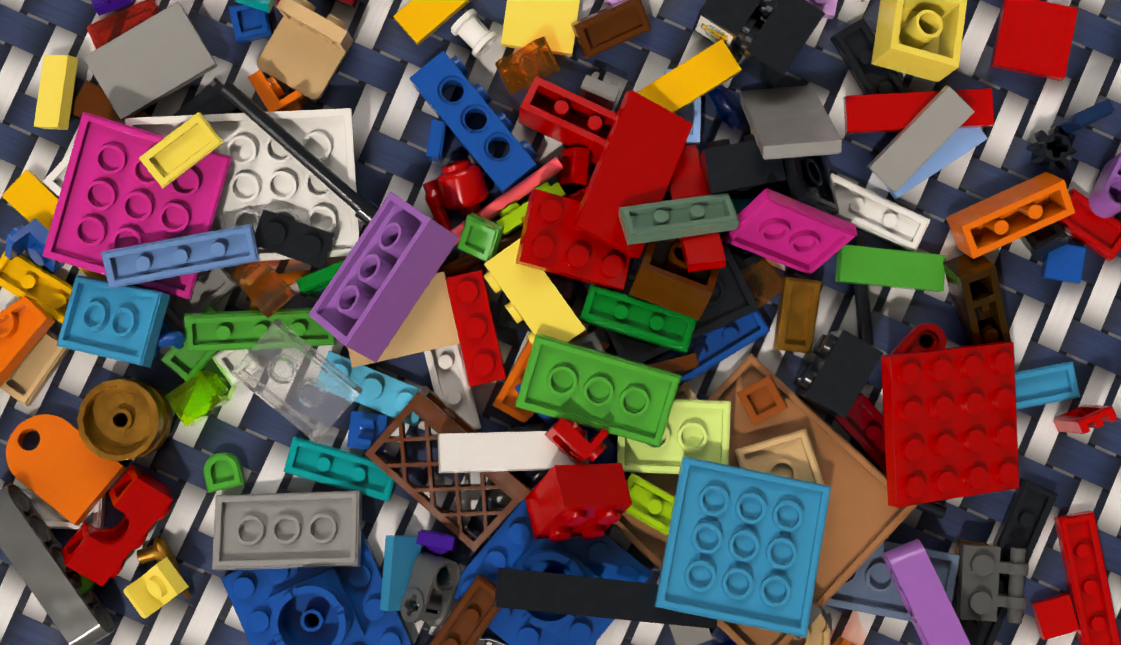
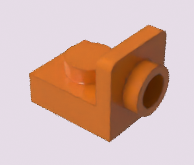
M258 70L247 77L269 112L303 110L301 106L308 102L299 90H295L281 99L280 97L285 95V92L274 75L268 78L261 70Z

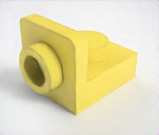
M166 557L143 576L124 589V594L141 617L146 619L189 586Z

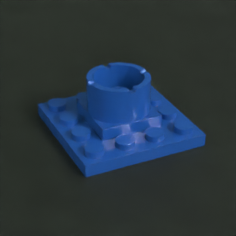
M540 478V479L538 480V482L533 486V488L540 482L541 478ZM524 498L462 571L453 598L460 602L480 573L496 583L498 567L643 583L653 573L607 533L594 540H584L583 537H570L560 542H551L549 538L534 539ZM501 608L488 628L508 645H594L615 619Z
M362 527L361 566L236 570L221 578L250 645H414L400 612L380 610L383 574ZM309 614H316L319 618V623L312 621Z

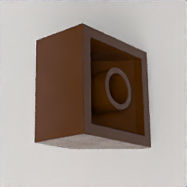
M679 238L648 242L629 295L699 321L712 296L720 268L688 272ZM722 241V245H723V249H724V253H725V250H726V247H727V243L724 242V241Z

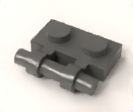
M960 543L956 605L958 619L997 622L998 607H1006L1007 622L1022 623L1023 609H1027V597L1023 596L1024 576H1027L1029 572V564L1025 563V548L1010 547V561H1000L1001 547ZM999 573L1009 574L1008 594H998Z

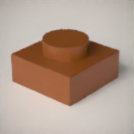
M771 375L737 392L754 425L788 408Z

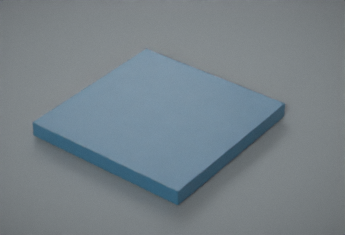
M683 456L654 607L806 637L831 486Z

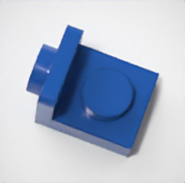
M36 218L26 226L18 225L7 235L5 256L9 260H13L27 249L35 263L40 266H46L52 273H55L64 266L63 262L42 257L49 231Z

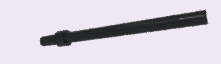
M231 81L221 89L220 92L350 206L356 212L354 215L364 225L370 223L379 209L371 200L368 199L366 202Z

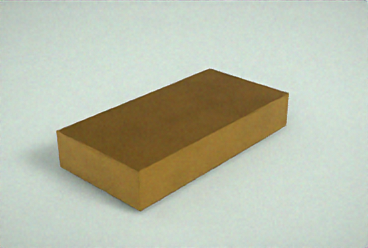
M783 276L773 342L775 350L811 354L821 281Z

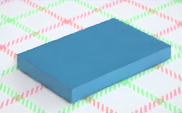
M76 275L56 346L151 368L170 295L129 285L109 289L108 281Z

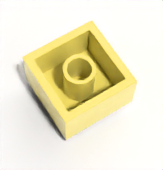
M880 0L871 64L934 82L941 81L959 67L967 0Z

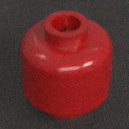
M463 159L441 167L443 172L437 177L436 182L445 208L459 210L460 215L479 211L481 209L480 203L489 195V189L481 166L470 163V159Z

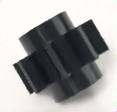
M1058 126L1051 128L1048 136L1043 130L1034 133V137L1038 142L1026 147L1028 151H1032L1033 160L1030 163L1031 166L1040 164L1044 166V172L1048 173L1054 170L1055 164L1061 170L1067 168L1069 163L1065 158L1077 153L1076 149L1071 148L1070 139L1073 135L1065 136L1060 134ZM1050 144V149L1056 150V155L1053 156L1052 150L1047 149L1046 145Z

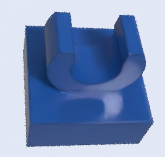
M351 411L347 447L368 450L388 428L389 416L386 414ZM386 442L378 449V451H385Z

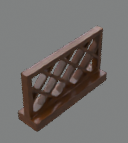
M425 386L366 451L365 455L475 552L509 513L531 492L535 482L522 471L480 472L479 484H461L460 473H454L455 484L435 485L434 466H439L438 460H433L432 440H438V434H431V428L438 434L478 432ZM412 411L424 421L425 435L405 434L404 420ZM399 427V436H391ZM406 441H426L427 460L408 461ZM385 442H400L401 461L388 462L377 451ZM427 466L429 485L415 486L409 480L408 467ZM402 467V473L398 471L396 468ZM486 477L493 483H486ZM501 489L511 500L504 508L488 509L487 490ZM481 490L482 509L462 510L461 491ZM455 491L456 510H442L436 504V492ZM423 492H429V493H430V498H429L427 495H425ZM483 515L484 530L476 539L464 529L463 516ZM489 515H497V516L489 523ZM457 516V522L451 517Z

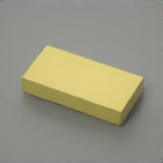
M44 55L34 127L68 130L78 58L70 55Z
M198 112L140 156L139 160L160 186L166 188L225 142L203 114Z

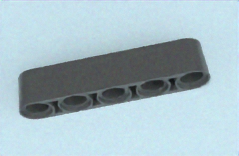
M13 483L0 489V547L68 644L94 645L113 633L115 629L113 620L93 590L90 589L87 593L85 591L81 595L77 592L76 589L82 587L79 582L82 579L76 571L65 566L62 554L63 547L25 493Z

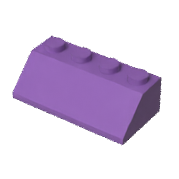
M390 191L308 315L346 347L377 362L446 257L450 254L459 237Z

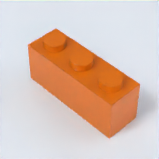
M1044 172L947 216L946 219L957 249L975 259L1075 214V210L1065 180Z

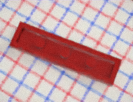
M992 88L954 90L975 111L959 128L991 127L994 125ZM940 91L845 96L843 98L845 134L902 131Z
M696 144L685 145L667 188L670 200L709 195ZM719 232L679 238L688 272L725 268L726 256Z
M1084 511L1054 517L1068 591L1080 629L1077 631L1079 645H1121L1094 512Z

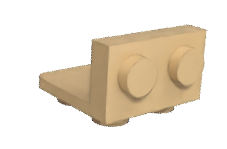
M280 0L277 9L283 17L258 58L257 67L269 76L274 75L278 81L288 87L299 90L309 99L317 101L322 97L354 40L346 30L348 27L346 23L331 14L327 18L320 16L314 12L316 7L309 1Z

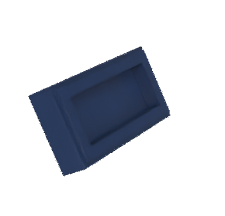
M1107 99L1050 126V128L1058 126L1059 133L1066 136L1113 114L1115 110L1110 100Z

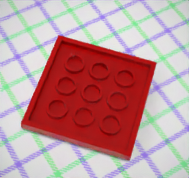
M995 342L881 355L889 506L899 508L1019 488L1014 342Z

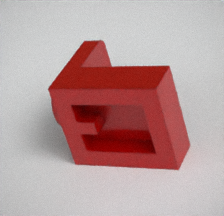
M562 417L544 435L575 464H580L586 459L592 463L605 450L607 446L602 441L609 435V432L603 428L587 441L584 438L585 432L578 424L571 420L567 422Z

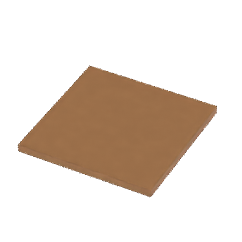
M750 354L707 400L731 401L729 466L739 467L734 452L736 449L806 428L824 484L831 486L812 600L821 609L917 505L899 508L889 506L887 477L755 356ZM771 375L788 408L754 425L737 392ZM637 474V476L675 496L679 474ZM624 512L620 516V520L613 523V525L661 570L667 536ZM717 620V625L737 645H787L795 637L790 634Z

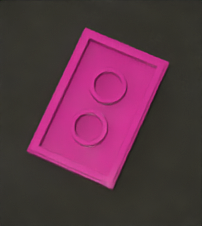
M768 188L763 190L737 215L739 219L737 230L721 232L722 241L808 275L816 271L857 235L855 224Z

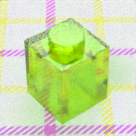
M210 371L198 372L165 396L185 427L195 426L230 401L225 393L228 391L226 383L217 373L212 375Z

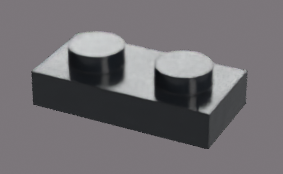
M263 209L255 232L258 247L323 269L335 236L332 232L267 209Z

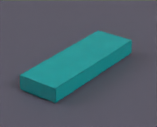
M297 436L293 437L283 471L348 491H360L362 495L387 502L391 499L395 481L367 456Z

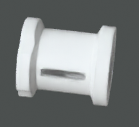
M474 9L464 13L451 27V33L454 36L459 35L472 48L471 53L475 58L484 54L499 36L495 31L490 32L477 18V12Z

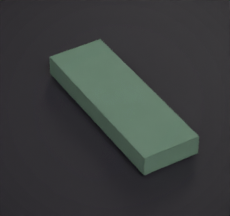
M729 192L619 207L618 213L627 245L737 230L739 224Z

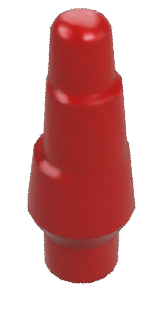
M436 180L422 184L425 190V201L435 221L451 231V224Z

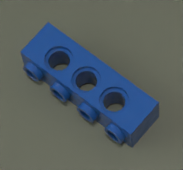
M443 50L409 79L438 117L445 122L448 129L464 149L481 166L483 172L500 193L503 194L537 169V165L534 162L537 154L526 140H522L520 143L511 133L514 126L502 111L496 115L489 107L488 103L492 100L479 83L474 87L465 77L469 71L456 55L450 59ZM449 87H461L464 90L461 99L455 102L447 101L444 98V93ZM473 114H482L487 118V122L482 129L472 130L467 126L468 118ZM498 141L505 142L509 145L510 151L504 158H494L489 153L492 144Z

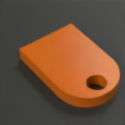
M50 414L36 415L20 423L10 435L6 446V461L12 474L77 526L80 525L127 468L119 461L107 460L97 456L87 448L79 435L78 428L65 419ZM31 431H37L40 435L38 446L33 450H26L23 446L25 435Z

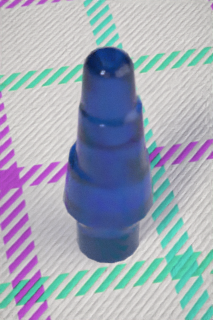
M718 87L708 92L716 106L715 110L720 120L725 122L730 130L739 127L743 121L739 117L738 109Z

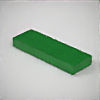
M594 284L590 285L580 316V321L685 354L688 351L697 321L648 301Z

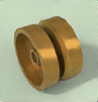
M116 379L102 382L88 392L80 404L77 417L79 435L87 448L100 458L117 462L145 457L161 448L170 435L173 422L171 404L163 391L150 382L138 379ZM124 414H126L128 421L123 419Z

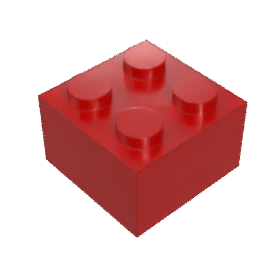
M621 463L554 465L525 497L534 539L549 538L551 542L564 541L570 537H583L584 540L600 538L613 523L620 520V516L632 505Z

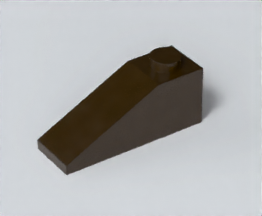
M964 254L943 262L949 292L968 344L1011 342L996 266L983 255L972 259Z

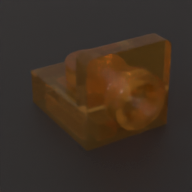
M545 36L533 40L516 53L495 62L509 94H515L530 88L535 76L545 80L560 70Z

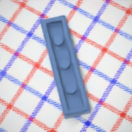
M253 223L101 252L109 289L261 260Z

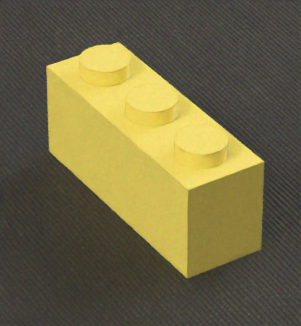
M520 239L484 263L489 271L483 275L495 293H498L500 290L505 293L510 300L505 305L506 309L517 324L522 320L525 321L532 331L526 336L532 345L536 333L570 342L586 330L545 271L516 264Z

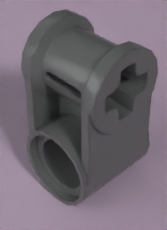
M431 551L423 552L416 558L406 593L402 598L400 606L401 615L406 622L416 623L422 620L426 621L429 626L440 627L446 622L449 617L450 606L456 587L461 578V569L458 563L443 556L435 555ZM416 602L419 606H414L412 603ZM432 609L438 610L439 613L435 614L434 612H432Z

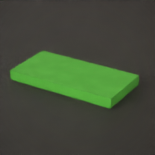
M536 333L515 407L557 419L563 417L566 421L571 420L578 425L599 431L605 428L610 434L660 447L681 375Z

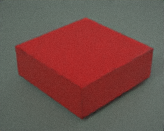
M1062 593L1030 603L1040 638L1043 640L1080 630L1069 594Z

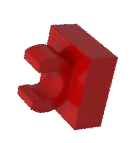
M572 147L560 150L559 161L564 167L557 174V182L560 186L570 188L589 184L591 176L588 175V165L597 164L598 158L589 156L590 149Z

